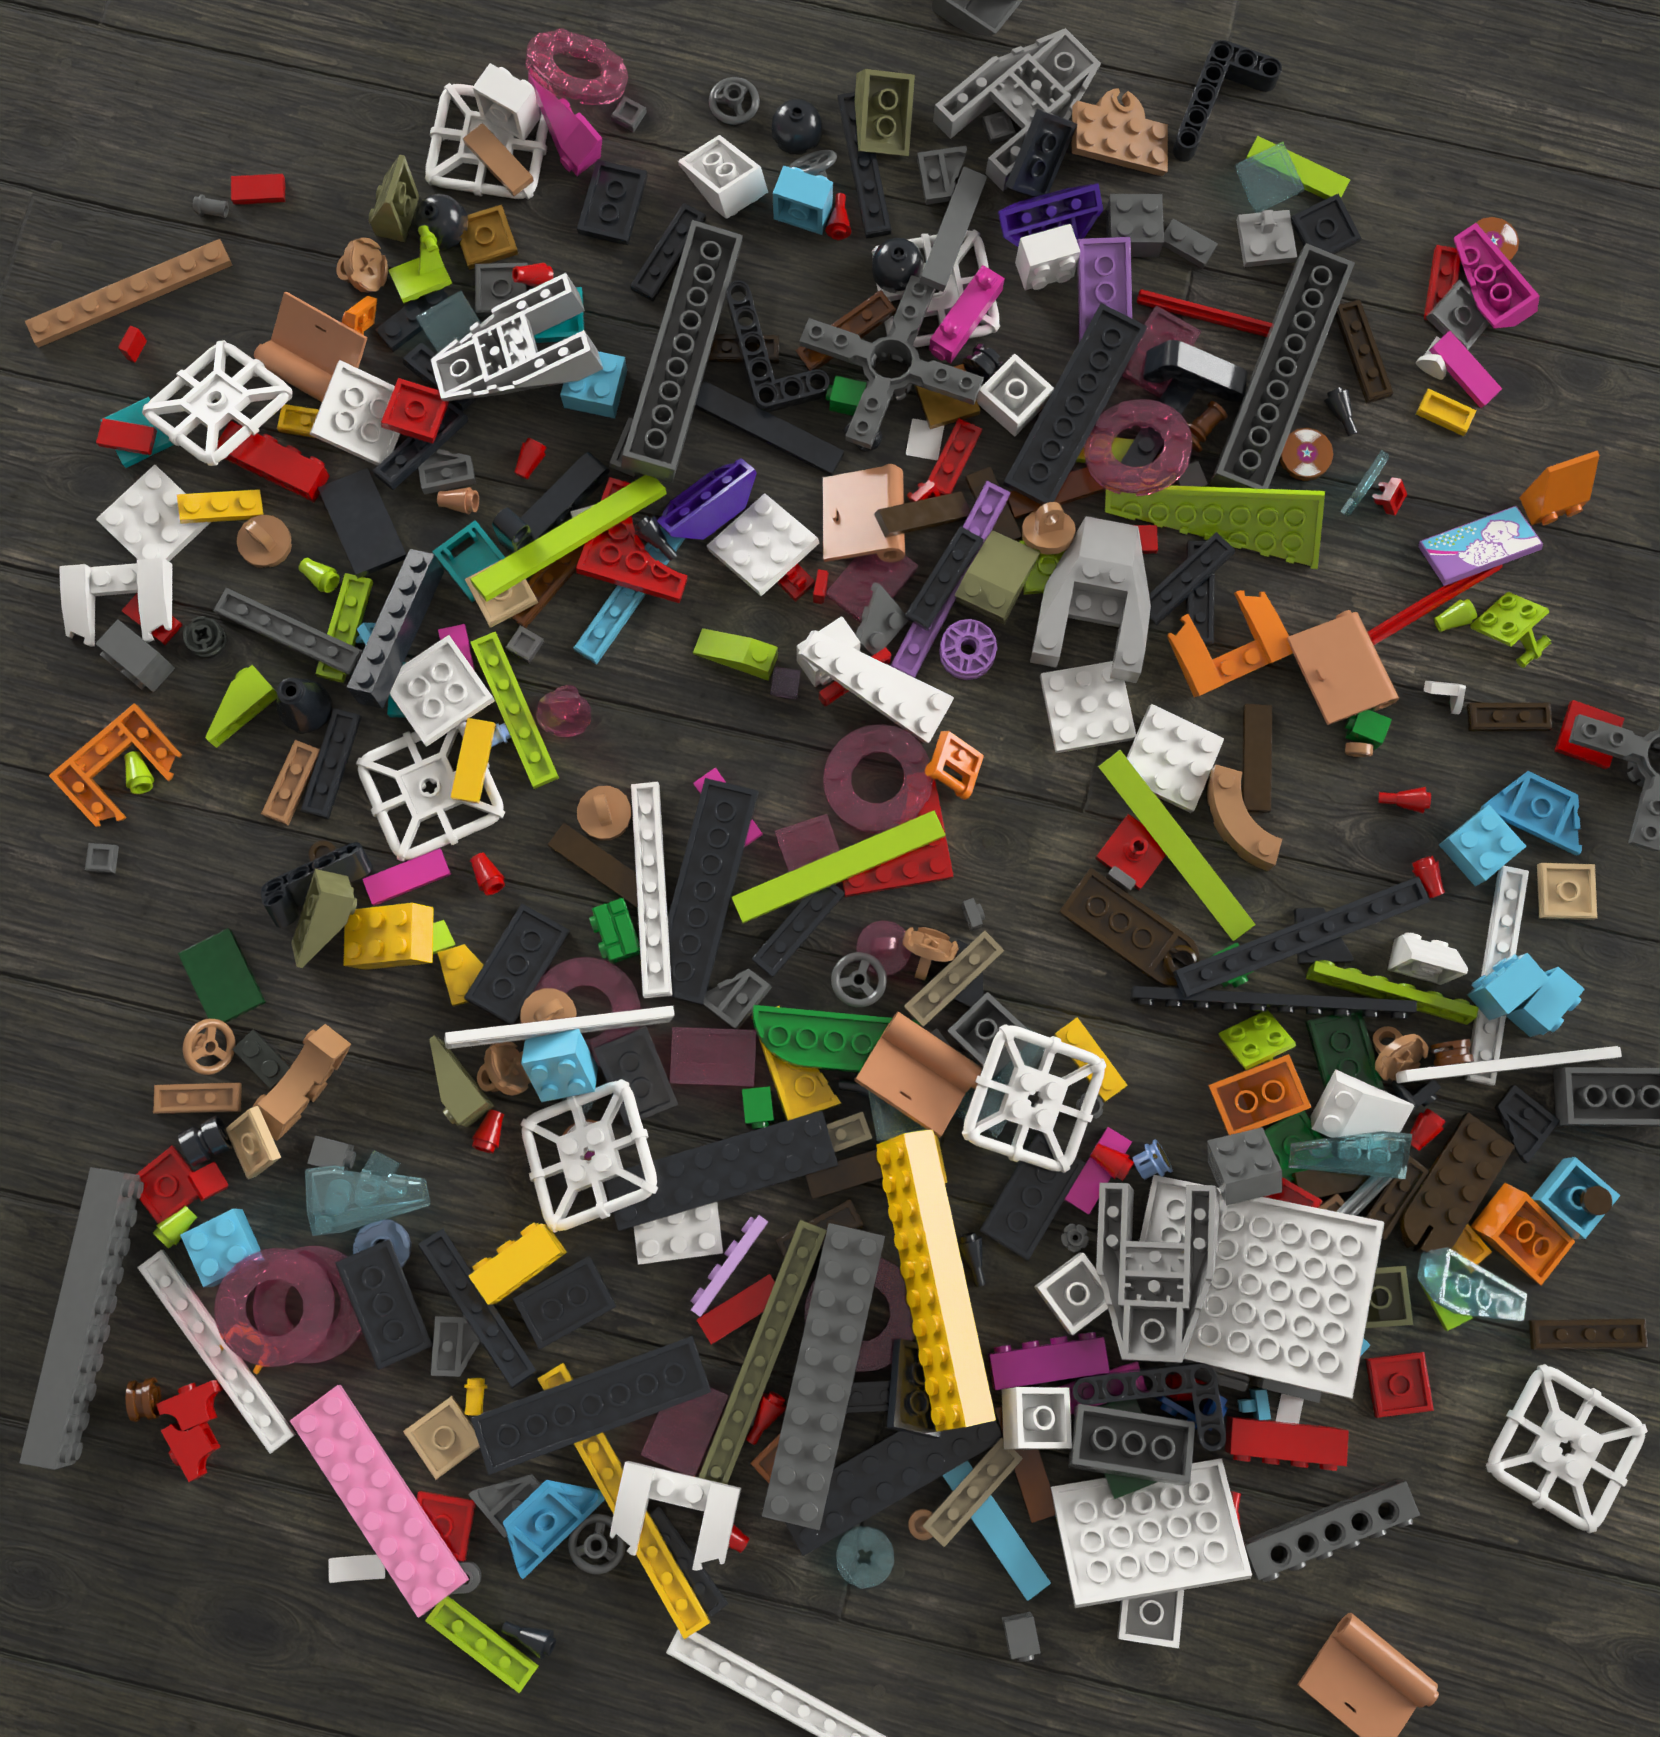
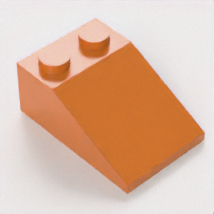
M1598 451L1547 467L1519 498L1531 525L1541 522L1543 525H1547L1556 521L1558 516L1566 514L1567 517H1571L1583 511L1582 507L1591 497L1600 456Z
M1289 1054L1208 1085L1228 1135L1257 1129L1311 1108Z
M1506 1183L1502 1185L1470 1226L1486 1243L1539 1285L1545 1282L1575 1243L1527 1193Z

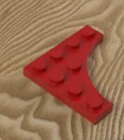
M609 477L601 501L631 483ZM632 515L585 543L576 567V573L680 603L688 576L667 567L659 560L656 561L645 550V546L640 538L634 534L635 528Z
M925 773L907 775V804L900 825L935 811L945 833L935 779H931ZM946 834L944 838L843 880L845 897L953 879Z

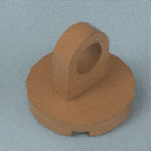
M358 238L349 242L345 248L344 255L337 263L338 277L351 283L361 292H375L381 286H384L387 281L388 264L385 255H381L379 251L381 248L378 243L370 238Z
M1049 502L1042 505L1037 511L1029 514L1022 525V538L1025 544L1032 549L1040 550V553L1046 555L1058 554L1067 550L1073 542L1076 532L1073 520L1063 512L1061 505L1057 502Z
M259 515L252 517L242 525L237 536V546L247 563L257 568L268 566L271 568L279 565L287 558L292 547V537L289 529L280 519L270 515Z
M597 786L587 791L580 799L577 807V819L582 830L589 836L600 841L612 840L621 836L626 831L632 819V807L627 796L619 789L611 786Z
M912 927L905 931L903 945L909 951L921 956L915 978L925 981L931 960L942 962L954 960L959 949L957 942L951 943L949 941L950 937L947 934L927 927L918 928V931H914Z
M543 988L533 992L525 1000L521 1008V1024L576 1017V1008L570 997L566 993L552 988Z
M1379 1028L1373 1035V1044L1379 1054L1375 1061V1070L1385 1081H1388L1389 1078L1392 1081L1396 1080L1397 1072L1418 1069L1421 1065L1419 1061L1422 1056L1424 1059L1427 1057L1429 1047L1419 1035L1410 1034L1403 1036L1396 1028ZM1386 1037L1395 1039L1389 1045L1380 1043Z
M513 1042L494 1043L486 1050L485 1064L480 1067L477 1074V1083L482 1090L492 1092L500 1090L504 1094L511 1096L518 1095L527 1090L528 1084L531 1081L521 1064L523 1051L519 1053L515 1048L517 1047L516 1044Z

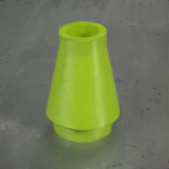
M310 558L303 559L299 565V571L320 592L330 593L338 586L340 576L334 568L315 562Z
M1460 599L1439 616L1434 617L1433 620L1438 631L1442 632L1447 629L1472 624V620L1477 618V613L1469 599L1464 601Z
M138 751L127 753L124 756L126 787L134 794L150 791L153 788L154 778L143 761L141 753Z
M184 1206L180 1211L157 1224L158 1228L153 1234L167 1248H170L173 1244L177 1245L179 1243L181 1234L188 1230L193 1221L197 1219V1216L188 1207Z

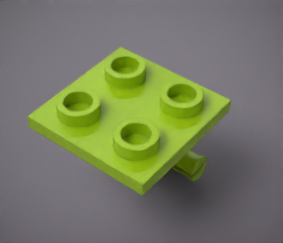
M426 225L418 228L421 236L420 257L388 270L403 303L416 300L420 296L441 290L445 286L452 284L439 254V248L436 245L437 239Z
M1506 592L1470 625L1471 629L1510 647L1520 640L1526 652L1516 659V663L1522 668H1525L1533 659H1538L1542 655V651L1551 644V640L1545 635L1536 642L1532 627L1549 613L1548 608L1510 592Z
M1268 1010L1218 1033L1220 1039L1245 1070L1261 1063L1270 1062L1273 1060V1057L1296 1046L1295 1041Z

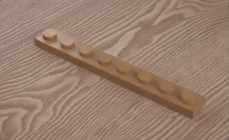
M218 239L28 319L25 323L35 345L39 348L232 266V263L222 241Z

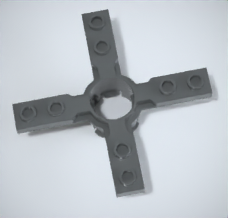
M911 275L894 316L889 335L879 338L873 343L861 340L858 334L811 318L808 319L799 341L800 346L863 367L864 375L868 379L867 388L864 389L845 436L848 442L871 449L890 400H893V394H895L896 401L902 400L906 397L905 389L908 394L913 385L972 405L975 404L983 383V377L934 360L930 362L920 360L918 351L913 346L936 290L920 283L919 277ZM888 353L890 359L907 364L909 368L907 373L893 379L884 378L873 369L876 366V360L878 363L888 360Z
M1581 714L1577 715L1569 742L1628 761L1627 769L1634 767L1633 770L1627 773L1629 779L1632 782L1641 779L1640 782L1636 783L1643 789L1628 844L1652 852L1659 851L1660 774L1653 770L1647 757L1648 749L1651 746L1652 748L1660 749V724L1658 730L1648 733L1645 737H1640L1631 730Z

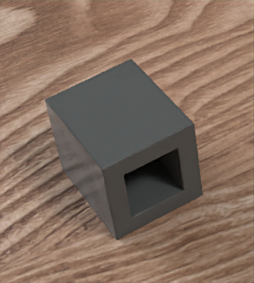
M315 1136L307 1164L347 1173L348 1168H352L355 1161L356 1152L353 1151L354 1145Z
M1031 1612L1002 1617L1011 1659L1017 1658V1662H1026L1033 1660L1035 1654L1041 1653L1034 1617Z

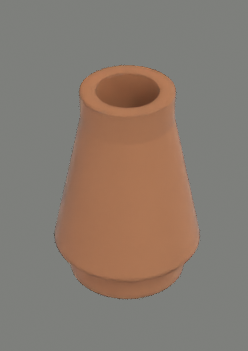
M470 487L439 491L437 504L439 507L470 514L478 510L479 494Z

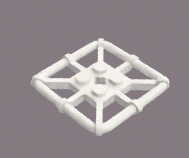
M450 83L444 86L445 90L440 96L435 124L430 130V137L432 139L425 176L428 184L440 188L473 192L475 196L487 194L514 199H530L533 197V192H535L538 184L542 158L546 155L547 151L545 143L548 127L540 108L541 118L539 120L536 140L523 141L481 117L480 112L470 110L460 95L475 97L473 86L464 84L451 85ZM450 100L454 101L465 116L463 130L445 128ZM482 123L512 155L514 149L533 153L529 173L533 176L534 181L516 196H513L504 186L484 183L487 167L464 144L463 138ZM445 139L460 141L458 153L437 166L441 142ZM462 163L478 165L475 182L442 177Z
M975 229L973 231L967 230L963 240L964 243L961 245L944 292L939 291V293L933 294L925 317L937 315L939 326L946 317L945 313H949L964 292L963 289H966L974 277L961 278L958 266L972 246L975 249L978 268L980 269L982 265L989 268L984 243L980 233ZM927 233L921 234L919 238L907 239L918 248H923L927 263L932 250L931 246H933L937 235L929 236ZM875 246V248L872 250L873 255L876 252L878 246ZM877 285L878 291L882 290L890 302L902 299L905 292L904 290L889 293ZM996 300L988 310V315L985 314L980 321L983 325L977 326L969 338L986 336L997 332L1000 325ZM894 316L884 322L887 336L893 325ZM933 334L917 336L913 346L915 348L928 346Z
M223 340L217 341L216 345L209 348L184 371L180 370L176 373L177 377L155 395L148 404L143 406L142 414L151 424L166 434L174 445L183 447L200 461L208 463L209 466L218 465V462L226 458L251 434L255 436L259 432L258 428L292 398L293 391L283 380L267 370L260 360L252 359L236 346ZM228 355L245 366L233 378L225 374V363ZM215 359L214 371L204 380L198 382L193 378ZM253 376H259L273 387L247 390L243 385ZM184 385L192 388L182 399L167 401ZM215 399L219 400L217 403L212 402ZM274 399L251 420L240 413L251 402ZM182 411L190 414L176 428L159 417L160 414ZM234 419L243 426L217 449L219 430L230 420ZM200 423L208 428L206 451L187 438V435Z
M465 721L447 733L438 754L422 760L415 744L421 741V738L416 731L412 733L408 731L403 733V737L367 752L362 758L359 757L356 762L359 777L373 807L371 809L373 817H377L389 847L394 855L397 856V860L405 862L451 843V845L458 843L459 839L494 824L499 818H503L505 814L501 796L488 769L490 767L489 763L487 764L483 785L492 805L481 801L477 804L451 798L456 771H453L448 755L459 731L463 738L466 727ZM408 747L415 764L396 771L373 761ZM369 770L396 779L402 795L382 802ZM428 781H431L432 784L437 783L435 792L432 794L423 792ZM406 803L412 819L400 844L387 812ZM460 804H465L489 814L453 830L445 811ZM438 815L445 834L410 849L420 823Z
M1007 1024L999 1027V1031L995 1035L981 1076L977 1075L975 1081L978 1084L964 1121V1130L962 1131L964 1139L969 1140V1142L976 1146L1008 1156L1011 1161L1018 1162L1020 1160L1050 1171L1065 1173L1070 1170V1166L1076 1158L1087 1123L1092 1121L1093 1115H1091L1104 1078V1068H1106L1104 1059H1100L1097 1055L1063 1043L1060 1038L1055 1036L1049 1038L1018 1026H1008ZM1014 1037L1045 1048L1038 1069L1024 1065L1014 1042ZM1004 1044L1014 1065L1008 1085L991 1080ZM1056 1053L1088 1063L1062 1078L1049 1074ZM1093 1073L1081 1109L1077 1110L1063 1105L1062 1102L1068 1086ZM988 1088L1005 1092L999 1111L976 1123ZM1037 1091L1039 1101L1034 1106H1031L1028 1096L1034 1095ZM1059 1111L1077 1117L1064 1155L1053 1132ZM1005 1119L1018 1123L1011 1145L980 1135L981 1132ZM1029 1128L1043 1132L1055 1160L1023 1149Z
M621 1079L609 1082L595 1088V1092L567 1097V1100L534 1112L527 1119L523 1118L520 1125L523 1126L522 1139L531 1169L529 1177L530 1181L535 1184L542 1215L548 1230L555 1233L568 1230L599 1217L604 1219L609 1217L610 1213L643 1201L650 1197L652 1193L656 1194L658 1189L656 1186L657 1176L646 1140L649 1136L647 1130L643 1129L635 1097L627 1081ZM614 1093L602 1119L587 1126L582 1105ZM624 1101L632 1133L615 1140L611 1124ZM571 1110L577 1130L563 1136H558L537 1124ZM533 1132L557 1144L561 1162L542 1169ZM636 1143L645 1180L623 1169L618 1150ZM588 1149L589 1151H595V1155L591 1157V1163L584 1160V1155ZM564 1172L568 1188L554 1214L545 1179ZM621 1176L640 1186L641 1189L607 1201L602 1182ZM593 1187L597 1202L596 1207L566 1218L577 1193Z
M1546 1364L1539 1365L1537 1370L1530 1376L1513 1410H1509L1506 1415L1508 1420L1490 1452L1488 1463L1486 1464L1487 1471L1491 1472L1501 1483L1531 1500L1532 1505L1538 1509L1544 1508L1573 1527L1587 1533L1596 1532L1597 1527L1604 1521L1621 1486L1625 1487L1628 1481L1626 1476L1643 1445L1645 1433L1648 1432L1646 1425L1642 1424L1633 1414L1601 1396V1392L1597 1389H1589L1560 1370L1548 1367ZM1551 1380L1556 1381L1584 1398L1575 1418L1560 1411ZM1540 1384L1549 1409L1541 1427L1523 1417ZM1596 1405L1629 1425V1427L1599 1434L1584 1424ZM1518 1425L1536 1435L1527 1453L1501 1459ZM1632 1436L1615 1472L1595 1461L1605 1442ZM1569 1440L1572 1451L1563 1456V1449L1559 1447L1560 1443H1567ZM1533 1462L1547 1470L1538 1489L1535 1490L1505 1472L1504 1469ZM1591 1468L1610 1479L1592 1515L1583 1489V1483ZM1557 1477L1572 1486L1580 1517L1548 1498V1493Z

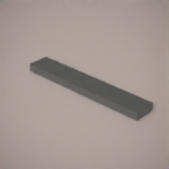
M963 167L921 275L920 283L944 292L987 176Z
M228 588L225 589L213 610L222 617L351 677L363 653L362 650Z

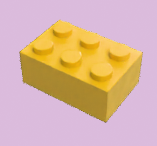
M405 903L356 909L353 915H349L344 930V966L367 970L432 963L433 907L416 903Z
M532 1223L520 1232L523 1237L519 1240L507 1241L496 1249L498 1252L497 1256L494 1258L486 1257L472 1267L474 1272L469 1275V1278L488 1305L497 1304L567 1253L555 1234L547 1229V1224Z

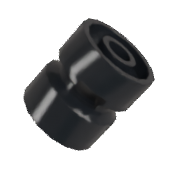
M218 1116L204 1121L200 1129L193 1126L180 1132L178 1135L183 1153L193 1166L210 1160L211 1153L218 1155L233 1148L226 1132V1126Z

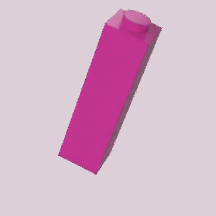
M981 266L930 338L929 350L935 358L941 361L946 360L950 364L1002 292L1005 278L986 266Z

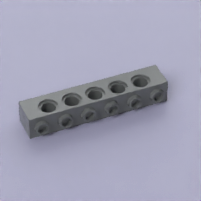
M1399 1478L1243 1540L1252 1576L1258 1580L1262 1579L1263 1582L1274 1580L1280 1576L1278 1572L1288 1568L1290 1571L1299 1570L1306 1566L1305 1561L1315 1557L1317 1560L1326 1559L1333 1555V1550L1343 1547V1549L1356 1547L1360 1544L1359 1540L1367 1536L1371 1539L1378 1538L1387 1533V1528L1395 1525L1397 1528L1408 1526L1413 1523L1412 1518L1420 1516V1513L1407 1482ZM1387 1502L1389 1512L1385 1517L1381 1518L1378 1514V1508L1382 1503ZM1360 1513L1363 1518L1362 1524L1358 1528H1353L1351 1524L1352 1517ZM1330 1524H1334L1336 1534L1334 1537L1326 1539L1325 1528ZM1302 1535H1308V1547L1300 1550L1298 1548V1539ZM1280 1545L1283 1549L1281 1558L1272 1560L1271 1550L1275 1546Z

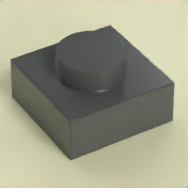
M974 898L963 901L961 907L970 932L980 929L983 925L982 920L985 919L981 904L976 905Z

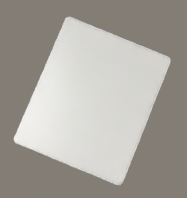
M912 419L906 455L938 460L944 425L930 429L927 421Z

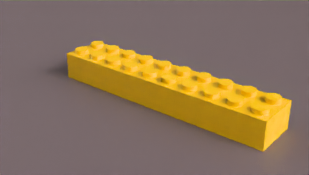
M932 1129L904 1133L877 1144V1160L881 1166L883 1189L887 1194L889 1204L888 1214L895 1232L894 1242L899 1251L900 1271L905 1280L907 1290L906 1300L913 1318L912 1328L917 1337L919 1361L923 1366L925 1376V1390L930 1399L931 1419L935 1424L936 1432L994 1421L996 1418L934 1132Z

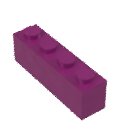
M1095 1332L1078 1334V1340L1068 1341L1067 1336L1050 1338L1051 1344L1039 1345V1340L1023 1342L1022 1348L1011 1350V1345L993 1347L994 1352L987 1353L993 1389L999 1390L1109 1373L1104 1337H1096Z

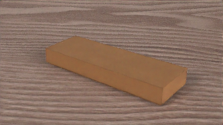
M483 123L463 138L464 144L513 196H516L534 181L533 176Z
M297 740L294 741L261 813L263 816L289 826L313 773L320 749Z
M242 1083L154 1085L153 1113L241 1112Z

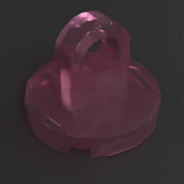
M572 685L561 686L554 692L546 694L540 699L536 711L537 721L542 729L547 732L550 730L559 737L580 735L589 726L592 716L591 707L587 700L581 697L578 689Z
M882 920L871 923L863 929L858 937L856 952L867 953L877 958L883 965L887 976L896 974L904 968L911 954V951L903 945L905 930L894 922ZM869 964L867 970L874 975H878L876 969Z

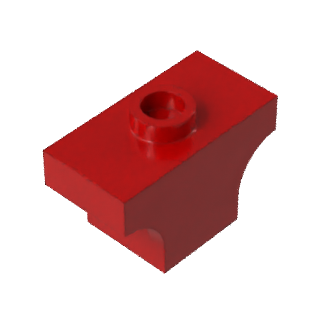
M218 1380L209 1381L196 1387L195 1382L178 1389L179 1395L156 1404L159 1414L174 1416L180 1425L181 1431H186L199 1424L218 1418L214 1409V1400L217 1394L223 1390V1387Z
M207 1422L186 1431H181L179 1423L171 1424L161 1430L171 1449L169 1455L176 1466L180 1465L188 1482L197 1480L207 1474L206 1461L208 1457L221 1448Z

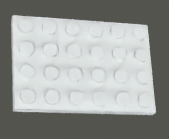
M1222 1458L1192 1463L1191 1480L1185 1486L1157 1482L1117 1499H1114L1105 1478L1051 1487L1075 1608L1251 1579L1252 1577Z

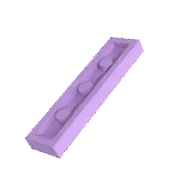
M760 1215L756 1219L753 1217L749 1218L741 1230L745 1233L739 1243L735 1240L731 1243L724 1253L728 1256V1259L723 1266L717 1263L707 1277L711 1280L705 1290L700 1287L690 1302L695 1304L691 1310L701 1317L767 1225L768 1221Z

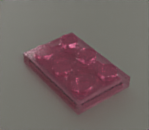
M1156 306L1144 324L1148 326L1122 376L1161 398L1173 378L1162 383L1145 381L1143 379L1146 351L1168 340H1178L1194 346L1201 331Z
M877 553L857 556L826 591V596L862 623L865 606L869 607L873 591H871L872 585L874 583L880 584L890 597L893 598L915 573L918 565L907 556L897 562H885L878 557Z
M672 1027L670 1084L754 1087L756 1030Z
M710 1387L712 1392L659 1411L641 1456L682 1474L695 1477L729 1395Z

